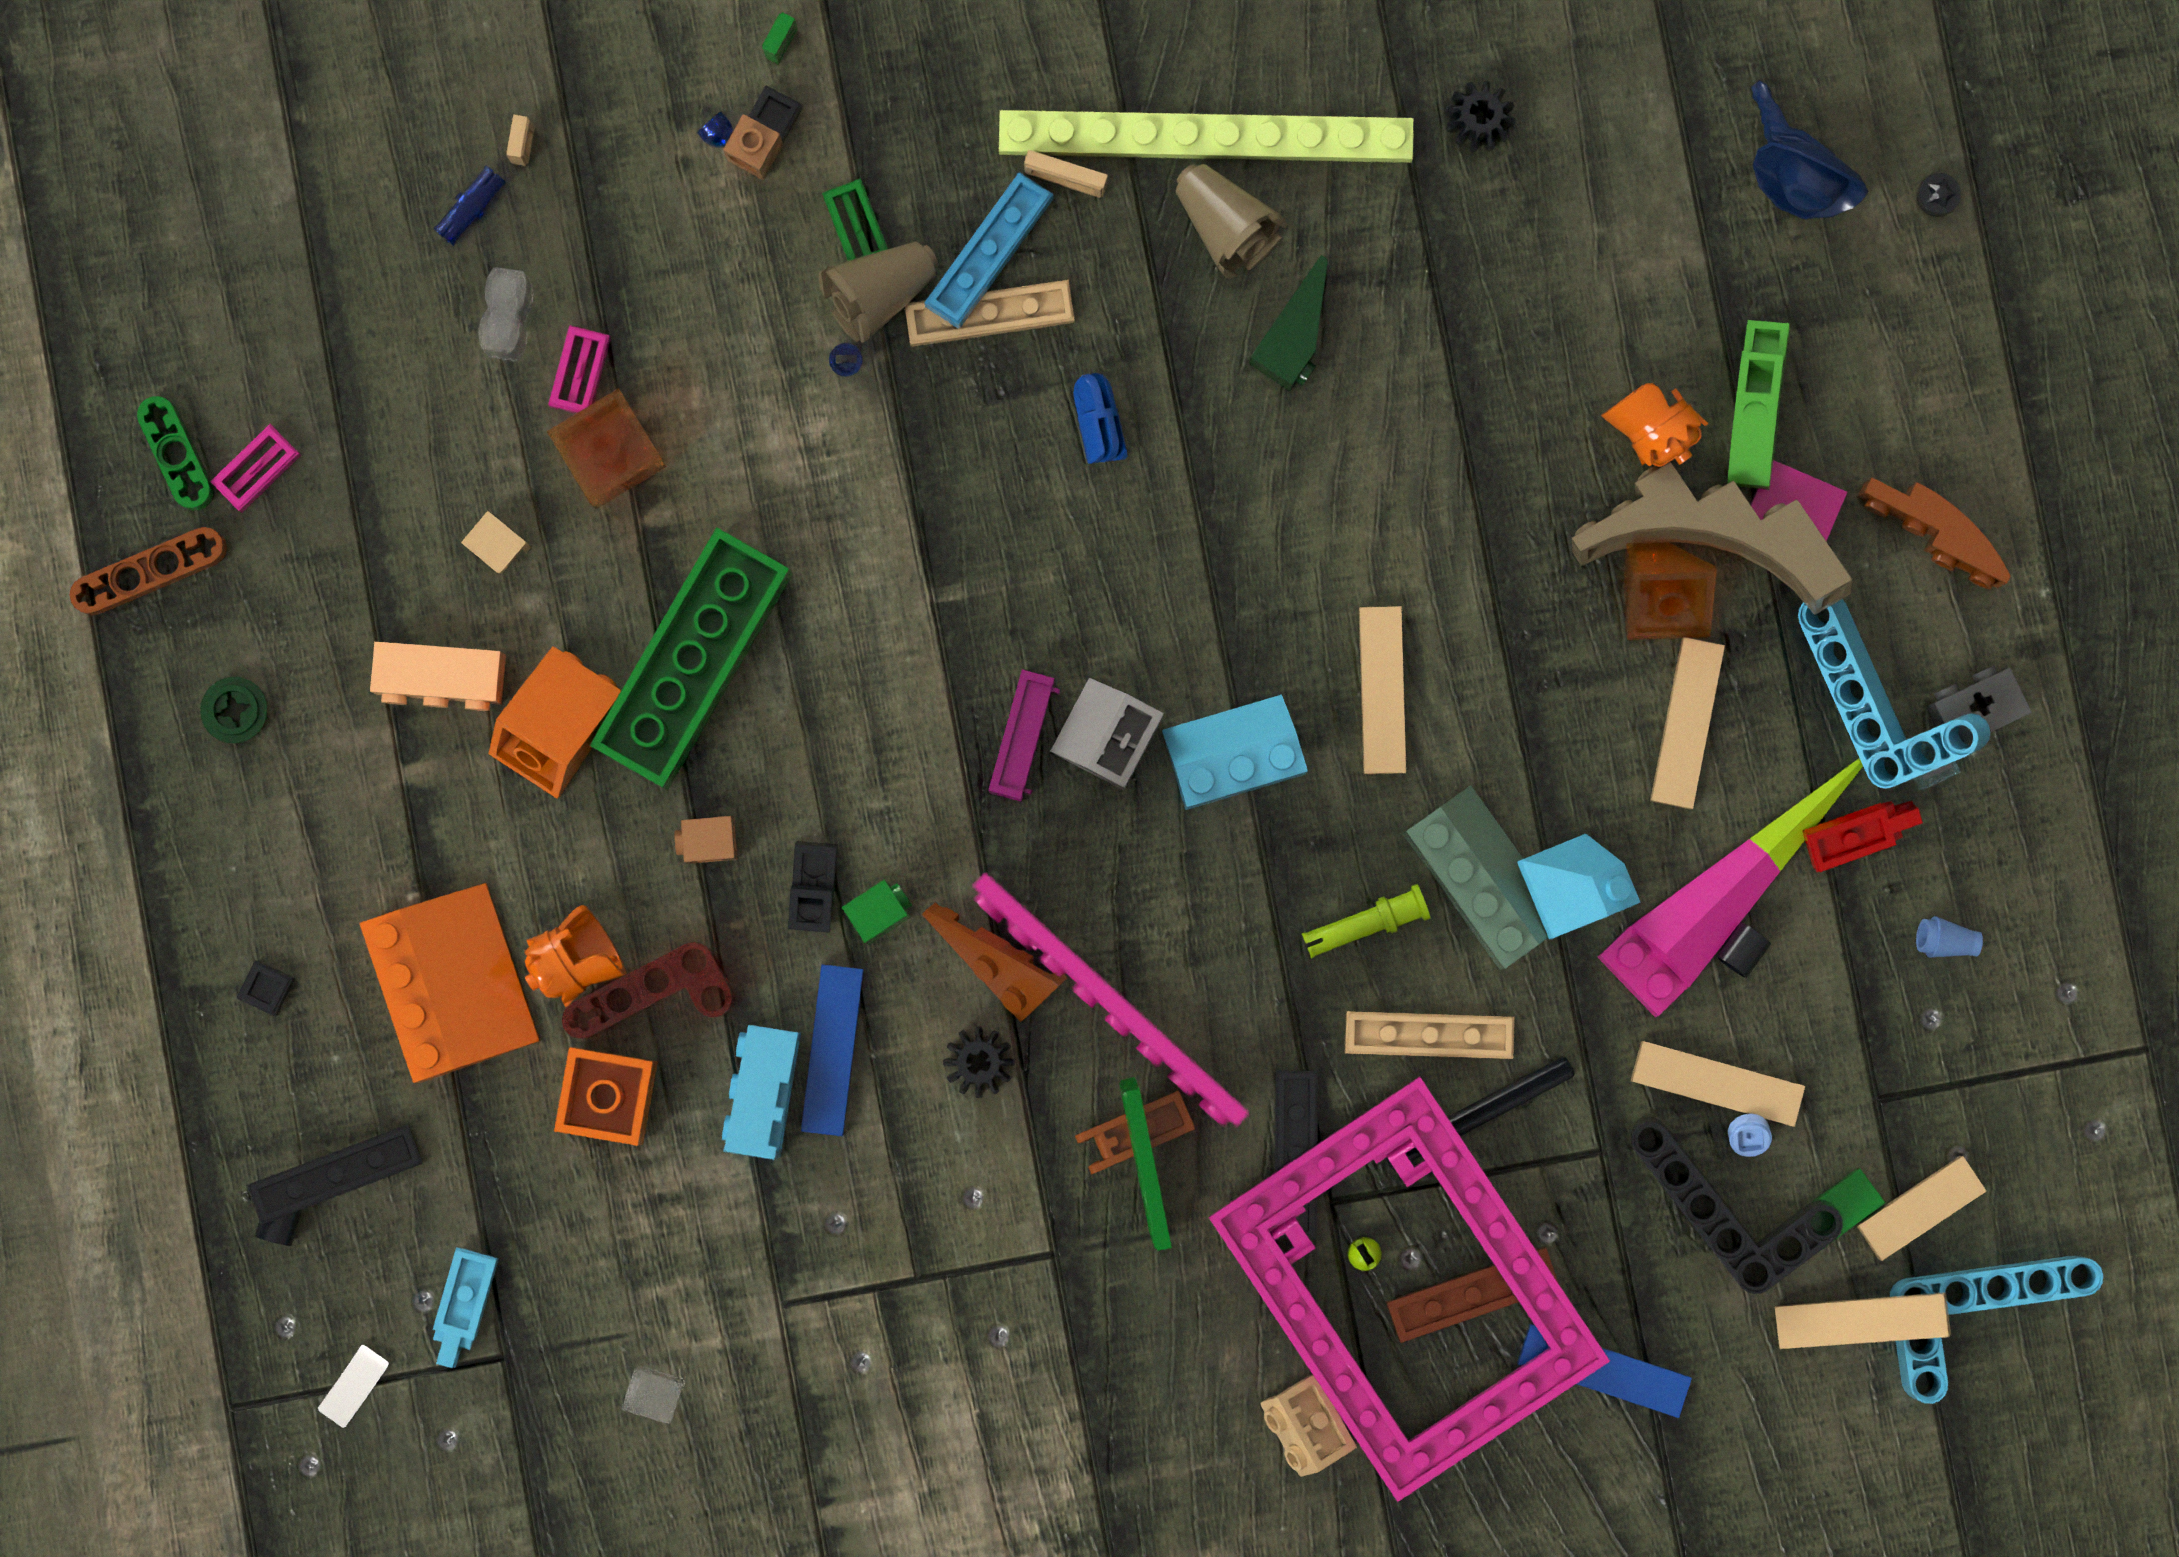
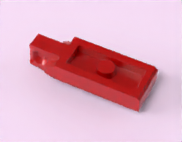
M1892 801L1872 805L1802 830L1812 866L1816 872H1822L1895 846L1896 840L1903 837L1902 830L1922 824L1923 822L1919 808L1912 801L1895 806Z

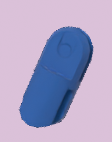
M1084 374L1075 383L1074 400L1088 464L1112 460H1125L1128 454L1111 384L1102 374Z

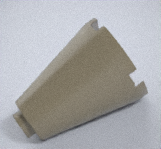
M1190 165L1178 176L1176 194L1216 267L1225 278L1233 279L1238 277L1234 270L1243 265L1248 271L1254 268L1269 255L1282 237L1277 231L1280 226L1285 229L1287 227V222L1282 215L1208 165Z
M914 241L828 266L819 272V284L825 299L832 296L836 309L831 312L841 328L854 342L861 341L863 343L870 340L936 277L935 268L938 267V261L928 245L922 247L921 244Z

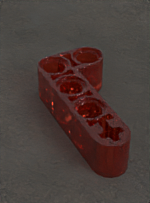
M691 942L571 1003L563 1013L562 1024L565 1031L574 1038H592L687 989L693 1003L701 1014L707 1017L719 1018L731 1012L735 1005V994L711 948L702 943ZM698 949L705 954L707 961L705 968L701 972L693 974L686 968L685 958L690 951ZM656 969L664 970L669 978L667 988L660 993L653 992L648 986V977ZM716 986L724 991L726 1001L721 1009L712 1011L705 1005L704 995L708 989ZM624 988L631 995V1005L626 1011L619 1013L613 1009L610 1000L614 991ZM599 998L601 1009L610 1020L605 1022L604 1015H598L588 1021L590 1029L586 1030L584 1027H575L574 1021L579 1018L577 1011L580 1009L583 1013H590L599 1009L600 1007L595 1003V1000Z

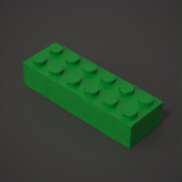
M716 527L589 746L668 791L793 575L791 570Z

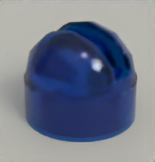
M720 111L697 134L710 147L720 148L726 145V141L732 135L733 126L730 120Z
M852 343L838 344L833 348L829 356L831 369L843 377L856 374L863 363L860 349ZM836 355H857V362L836 363Z

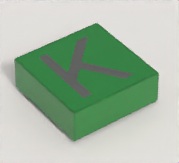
M783 12L779 13L762 44L766 59L779 65L798 30L795 18Z

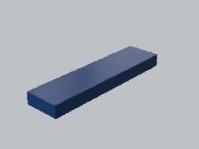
M821 965L801 1132L844 1136L864 969Z
M1529 1324L1517 1364L1521 1366L1549 1348V1345L1533 1324ZM1602 1348L1610 1362L1577 1383L1578 1385L1679 1418L1692 1378Z

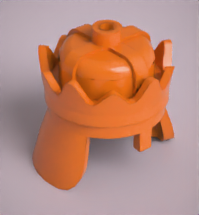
M1646 383L1601 415L1613 427L1630 439L1633 443L1631 446L1636 451L1641 465L1646 463L1648 466L1662 467L1673 459L1679 465L1693 456L1689 448L1701 439L1702 434L1699 426L1701 423L1704 426L1709 424L1694 410L1691 404H1687L1677 388L1672 390L1671 393L1678 402L1670 407L1659 387L1653 383Z
M585 905L574 909L558 928L556 927L551 931L547 930L540 935L526 940L529 946L524 952L527 955L525 965L530 973L525 976L528 985L533 991L539 988L548 998L561 997L565 1007L573 1002L581 993L585 992L590 985L626 975L624 963L616 947L598 919Z

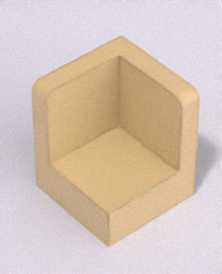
M489 511L485 513L461 542L499 574L506 570L522 550L527 553L531 548L527 542Z

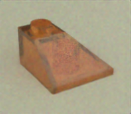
M1669 542L1626 543L1624 595L1627 640L1710 637L1717 576L1716 566Z

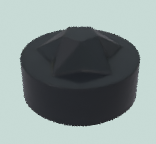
M1944 173L1930 175L1921 183L1917 191L1919 207L1926 214L1933 217H1942L1952 212L1959 204L1961 198V189L1958 182L1952 176Z

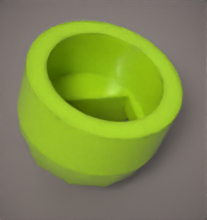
M1359 1237L1351 1242L1347 1255L1350 1263L1356 1269L1369 1271L1380 1263L1382 1251L1379 1244L1372 1238ZM1361 1244L1365 1245L1369 1255L1374 1260L1368 1265L1356 1248Z

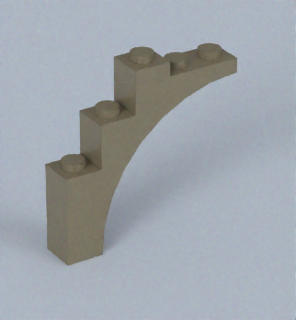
M1671 462L1661 468L1657 466L1651 467L1639 476L1638 481L1635 482L1636 501L1627 500L1622 502L1612 510L1609 517L1598 523L1591 521L1584 524L1576 531L1575 536L1572 537L1573 554L1581 566L1608 553L1641 544L1681 542L1707 545L1728 551L1769 570L1794 590L1814 615L1851 594L1852 578L1797 499L1788 505L1784 503L1775 505L1764 514V519L1760 520L1734 481L1725 486L1718 484L1709 488L1701 495V500L1697 501Z

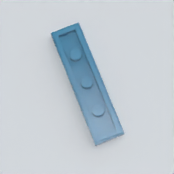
M1019 172L924 302L925 307L960 329L1054 199L1053 193Z

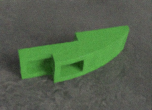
M1748 320L1736 394L1727 484L1734 481L1738 487L1770 490L1790 323Z

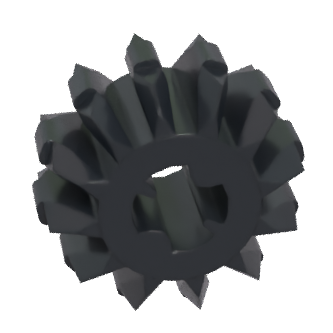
M1489 81L1483 82L1480 92L1477 91L1473 82L1467 83L1465 86L1466 95L1455 91L1451 97L1455 105L1447 106L1445 109V115L1453 119L1446 125L1447 132L1460 131L1455 140L1458 146L1462 145L1466 139L1471 140V152H1477L1481 141L1488 151L1494 150L1495 139L1503 143L1506 142L1509 134L1505 128H1513L1516 119L1507 115L1514 109L1513 101L1500 102L1505 94L1503 88L1497 89L1494 95L1489 93L1491 87ZM1477 109L1484 111V118H1486L1484 124L1476 123L1475 112Z
M977 1026L975 1028L976 1041L971 1042L967 1032L962 1030L959 1032V1037L966 1046L962 1049L952 1042H949L947 1045L950 1051L959 1054L958 1059L947 1058L943 1060L944 1066L958 1065L959 1071L950 1074L947 1080L951 1083L963 1076L965 1081L959 1088L961 1094H965L968 1091L971 1082L976 1083V1098L983 1097L982 1083L987 1082L990 1091L993 1094H997L999 1087L993 1078L997 1076L1004 1082H1009L1011 1079L1009 1074L999 1070L1000 1065H1015V1059H1000L999 1056L1000 1053L1011 1048L1010 1043L1005 1042L995 1049L992 1045L999 1037L998 1031L993 1030L988 1041L983 1042V1028ZM981 1050L985 1051L990 1056V1058L986 1059V1061H991L990 1069L988 1071L981 1069L975 1074L969 1069L972 1063L967 1064L968 1057L971 1053L978 1055Z

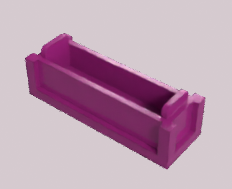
M1022 669L989 786V793L1022 802L1024 794L1032 795L1033 791L1025 787L1051 693L1060 694V689L1053 687L1055 683L1054 678Z

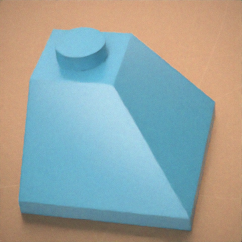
M1587 834L1517 861L1549 940L1641 903L1625 864Z

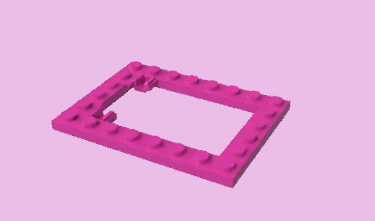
M986 873L974 884L973 887L979 893L974 900L997 923H1000L1003 918L1008 920L1007 924L1009 927L1007 930L1012 933V936L1029 952L1032 949L1035 951L1037 949L1041 950L1044 955L1040 960L1052 973H1056L1059 977L1064 973L1074 980L1077 984L1073 988V992L1091 1008L1098 1002L1110 1014L1105 1018V1021L1122 1036H1126L1131 1032L1141 1042L1136 1049L1154 1065L1159 1066L1163 1061L1172 1070L1167 1077L1184 1093H1188L1191 1096L1196 1091L1203 1098L1198 1105L1216 1122L1224 1126L1229 1121L1238 1126L1247 1116L1248 1111Z
M1420 1076L1209 1216L1214 1227L1397 1502L1610 1362ZM1414 1147L1418 1149L1424 1158L1416 1166L1412 1165L1405 1154ZM1386 1157L1407 1187L1431 1171L1434 1173L1549 1345L1548 1349L1410 1440L1407 1439L1292 1266L1294 1262L1316 1248L1296 1219L1297 1216L1306 1211L1304 1205L1373 1159L1377 1164ZM1283 1234L1287 1235L1294 1246L1286 1252H1283L1276 1242V1239Z

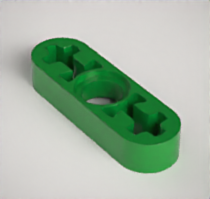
M152 396L145 399L138 408L137 419L174 499L186 509L193 511L204 509L213 499L214 488L177 408L170 401L160 396ZM158 407L162 411H168V414L163 416L165 426L171 432L177 428L178 433L164 436L160 426L148 420L154 416L152 409ZM163 436V437H162L161 439H159V441L157 442L156 437ZM174 442L183 443L187 451L184 461L177 465L168 464L165 459L166 448ZM193 465L195 466V470L188 471ZM187 471L193 483L202 485L203 488L198 491L199 499L194 501L189 496L184 497L183 493L188 490V485L182 476L179 475L174 479L173 474Z

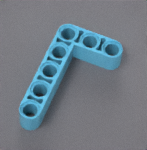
M1841 599L1827 608L1830 615L1827 624L1820 621L1817 614L1814 615L1806 604L1802 603L1798 612L1799 623L1866 774L1874 785L1885 789L1894 787L1966 757L1986 746L1991 733L1989 724L1980 715L1972 713L1960 716L1906 739L1844 600ZM1835 642L1841 643L1846 649L1847 655L1844 662L1837 659L1834 655L1833 648ZM1852 680L1859 682L1863 687L1864 694L1862 700L1855 698L1851 693L1850 685ZM1869 718L1877 721L1880 725L1881 734L1879 738L1869 733L1867 728ZM1961 725L1971 730L1973 734V743L1971 745L1965 744L1959 738L1958 732ZM1923 741L1930 743L1934 747L1936 754L1933 761L1928 760L1922 754L1921 746ZM1886 757L1896 762L1898 766L1897 776H1892L1886 771L1884 766Z
M2065 1256L1905 1278L1897 1281L1892 1286L1889 1297L1904 1296L1905 1292L1912 1287H1917L1921 1294L1945 1293L1950 1283L1958 1281L1962 1286L1963 1295L1961 1300L1955 1304H1950L1947 1301L1948 1313L1952 1315L2089 1296L2100 1289L2103 1283V1272L2097 1262L2089 1258ZM2082 1264L2088 1273L2087 1280L2082 1286L2076 1287L2072 1283L2071 1272L2077 1265ZM2041 1270L2045 1274L2046 1284L2040 1292L2034 1293L2030 1289L2029 1278L2035 1271ZM2000 1276L2004 1282V1291L1999 1297L1992 1299L1988 1294L1987 1284L1991 1278ZM1942 1337L1928 1338L1926 1347L1918 1352H1914L1911 1349L1910 1340L1896 1341L1901 1382L1904 1391L1910 1397L1923 1403L1933 1404L1940 1401L1948 1390ZM1930 1372L1934 1379V1385L1929 1392L1920 1394L1916 1388V1380L1921 1373Z

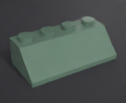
M1471 785L1403 833L1406 840L1499 970L1507 968L1548 938L1517 863L1523 857Z

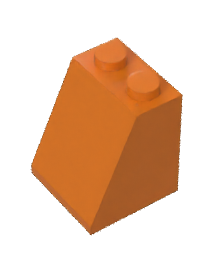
M552 646L497 717L488 754L558 799L592 749L589 745L621 690L608 676L603 674L597 675L583 666L581 660L574 654L566 651L562 652Z

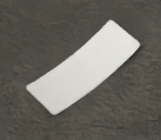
M361 1345L340 1378L319 1405L318 1411L342 1428L346 1427L388 1367V1361L365 1345Z

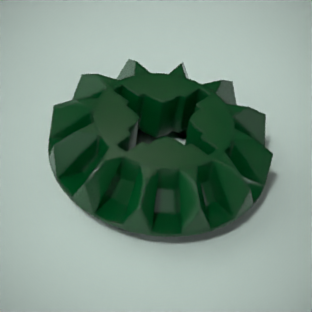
M227 677L215 682L204 694L200 707L201 719L206 730L214 738L225 743H245L255 735L260 734L261 728L268 719V701L259 686L241 677ZM230 694L237 704L251 705V707L246 708V711L240 713V727L233 717H219V714L225 713L224 711L230 708Z

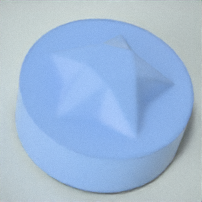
M1744 1114L1735 1118L1729 1125L1728 1137L1731 1148L1741 1156L1753 1157L1760 1155L1769 1148L1772 1142L1770 1126L1766 1119L1760 1115Z

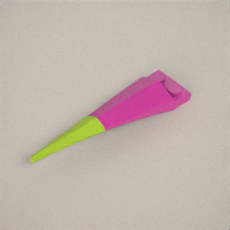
M1860 758L1627 927L1597 956L1654 1017L1659 1016L1692 985L1805 841L1802 830L1814 827L1821 821L1861 770L1863 765Z

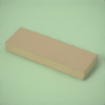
M1959 1156L1856 1224L1877 1258L1883 1261L1985 1193L1986 1189L1964 1156Z

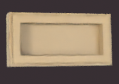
M1031 150L1027 152L1024 162V172L1026 175L1099 198L1104 196L1108 183L1107 174Z

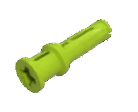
M1412 885L1411 891L1391 899H1387L1384 896L1378 898L1379 901L1375 902L1376 907L1309 932H1303L1302 936L1305 944L1320 938L1323 939V942L1307 948L1311 959L1319 954L1385 929L1387 933L1398 932L1399 926L1420 918L1424 921L1431 919L1419 885Z

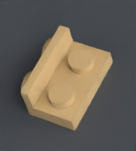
M1313 1374L1305 1377L1280 1394L1261 1402L1267 1426L1272 1432L1277 1434L1285 1449V1458L1288 1464L1301 1477L1320 1472L1357 1448L1340 1415Z

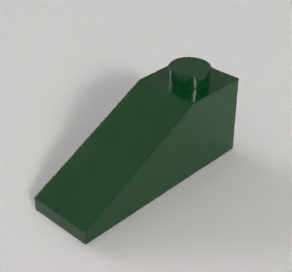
M1320 255L1250 357L1249 364L1288 391H1291L1296 382L1303 386L1316 368V365L1311 360L1316 351L1328 259Z

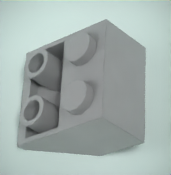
M1089 678L1050 752L1124 791L1158 728L1164 713L1122 691Z

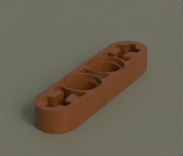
M201 527L79 578L70 589V601L82 613L88 615L102 614L217 565L226 555V540L212 528ZM203 537L210 541H216V545L211 548L212 555L210 557L201 552L191 555L189 557L194 564L189 566L188 557L180 548L181 545L185 544L186 549L192 551L202 546L200 539ZM164 552H174L178 557V568L172 574H161L157 568V560ZM127 568H135L140 574L139 585L131 591H124L118 581L121 572ZM108 577L109 586L117 597L112 599V594L106 591L95 597L96 604L94 606L86 601L82 602L81 597L86 595L85 588L87 586L95 590L103 589L108 586L103 579Z

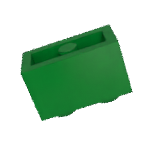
M884 879L844 905L842 909L864 943L870 945L910 919L911 916L906 909L911 907L912 903L898 883L890 886Z

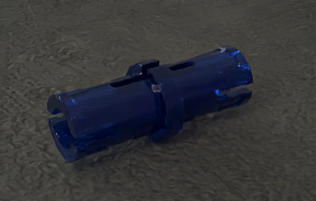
M486 165L464 194L459 192L454 199L457 202L439 224L433 228L442 238L444 237L452 246L456 244V241L475 218L481 219L485 214L483 208L499 189L506 184L502 177L497 173H493L494 171Z

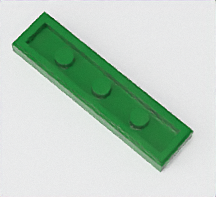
M1135 1077L1122 1079L1119 1086L1150 1238L1157 1251L1169 1249L1172 1246L1140 1088Z

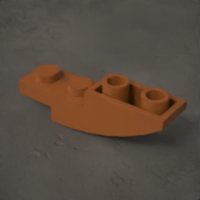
M1873 477L1863 484L1857 498L1866 502L1865 509L1880 517L1887 518L1889 514L1903 521L1901 526L1917 536L1924 537L1926 533L1931 535L1924 551L1933 555L1931 560L1935 564L1952 571L1957 567L1970 574L1968 579L1971 582L1985 589L1991 590L1993 586L1999 588L2008 583L2011 576L1990 541L1967 516L1942 496L1919 482L1910 486L1906 494Z

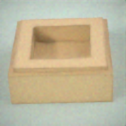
M514 114L506 156L512 164L526 166L529 163L535 128L528 117Z

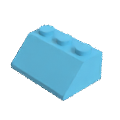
M1282 695L1162 730L1185 810L1303 776L1308 772L1295 727Z

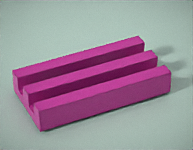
M569 325L548 403L549 407L563 409L571 413H579L587 417L591 416L611 341L610 335ZM577 337H581L584 340L568 401L561 400ZM593 341H597L599 343L582 405L577 404Z
M269 424L210 482L238 511L243 513L301 454L274 426ZM273 438L276 443L228 488L225 483ZM283 450L287 452L240 498L236 496Z

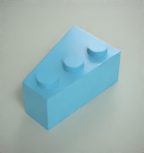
M748 1025L747 1033H739L736 1057H741L742 1059L739 1074L733 1073L730 1084L729 1098L734 1099L731 1116L726 1115L723 1127L722 1140L726 1141L724 1152L773 1160L781 1157L801 1033Z

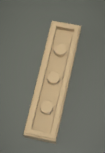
M1069 280L988 291L960 329L927 309L924 304L925 301L908 303L905 306L911 347L1075 323Z
M1401 606L1360 607L1359 636L1363 775L1405 774L1406 748Z
M1685 637L1681 640L1650 798L1651 802L1693 809L1725 645Z
M1346 1011L1345 1053L1513 1059L1514 1017Z
M1641 1041L1631 1077V1082L1738 1112L1757 1114L1767 1120L1795 1127L1805 1090L1803 1085Z
M1946 1293L1775 1306L1779 1349L1951 1336Z

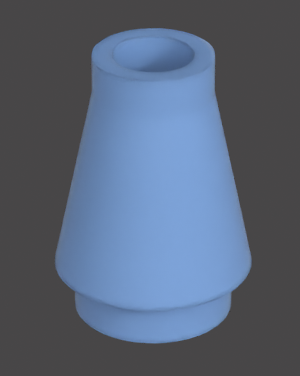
M1937 916L1932 917L1931 920L1923 919L1919 924L1916 935L1917 950L1926 953L1929 958L1966 955L1977 957L1983 945L1981 932L1969 930Z

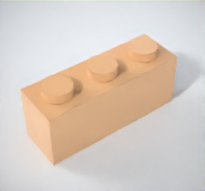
M374 641L370 692L382 695L381 702L388 704L406 705L408 697L423 699V706L448 708L449 701L465 702L464 709L490 711V704L502 705L506 655L501 651Z

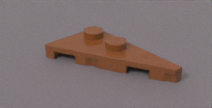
M936 902L922 914L968 964L975 975L990 988L1005 1008L1020 1022L1030 1015L1068 978L1064 973L1060 977L1056 973L1050 975L1034 966V956L1014 948L1009 942L983 927L974 932L958 923L960 914L947 907L939 906Z

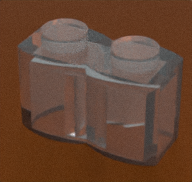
M494 267L488 275L485 285V300L488 308L484 312L479 324V343L482 350L490 358L519 361L527 343V329L524 320L529 315L533 304L532 283L524 271Z

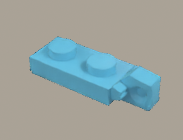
M456 1247L433 1326V1330H435L433 1340L442 1342L436 1364L449 1368L456 1367L461 1349L471 1350L473 1341L476 1340L499 1258Z

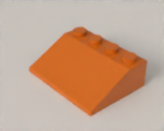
M487 883L401 908L359 923L413 1083H422L540 1042Z

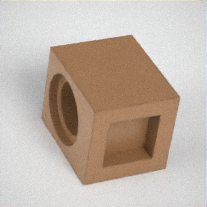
M743 114L723 151L727 161L764 180L780 152L783 142L780 133Z
M732 816L681 820V830H675L676 854L683 855L684 862L687 864L738 860L735 818Z

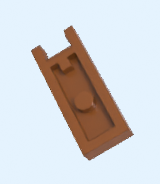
M1179 1090L1143 1105L1152 1148L1195 1130ZM1125 1114L1075 1135L1077 1143H1084L1094 1137L1103 1160L1096 1161L1088 1166L1091 1174L1134 1156Z

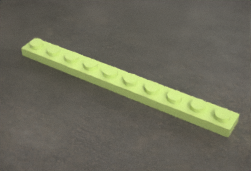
M1000 110L999 155H1027L1028 150L1047 156L1412 162L1413 118Z

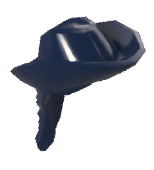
M1757 81V83L1751 86L1752 98L1758 104L1760 115L1762 116L1761 123L1764 125V137L1768 143L1757 150L1752 165L1759 188L1777 208L1801 219L1834 217L1856 207L1864 200L1869 191L1861 176L1836 157L1833 151L1826 148L1805 131L1790 127L1779 105L1772 98L1771 90L1767 84Z

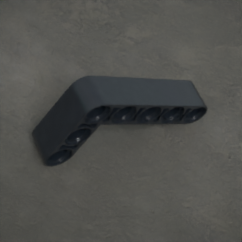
M1647 1117L1637 1121L1633 1126L1631 1142L1637 1155L1740 1287L1746 1292L1761 1294L1769 1290L1841 1234L1843 1219L1837 1208L1831 1202L1815 1200L1759 1242H1756L1665 1124L1659 1119ZM1652 1127L1661 1132L1662 1140L1657 1147L1647 1149L1639 1144L1638 1136L1642 1130ZM1673 1161L1683 1162L1688 1167L1687 1176L1680 1182L1669 1181L1664 1175L1666 1166ZM1698 1195H1707L1714 1200V1207L1706 1215H1697L1690 1209L1692 1200ZM1819 1211L1830 1212L1834 1217L1833 1225L1826 1231L1819 1232L1811 1227V1219ZM1728 1228L1740 1233L1739 1243L1731 1249L1722 1248L1717 1244L1718 1234ZM1791 1236L1800 1241V1248L1795 1255L1785 1257L1777 1252L1778 1242L1782 1238ZM1752 1262L1762 1263L1766 1267L1764 1278L1758 1282H1750L1743 1277L1744 1268Z

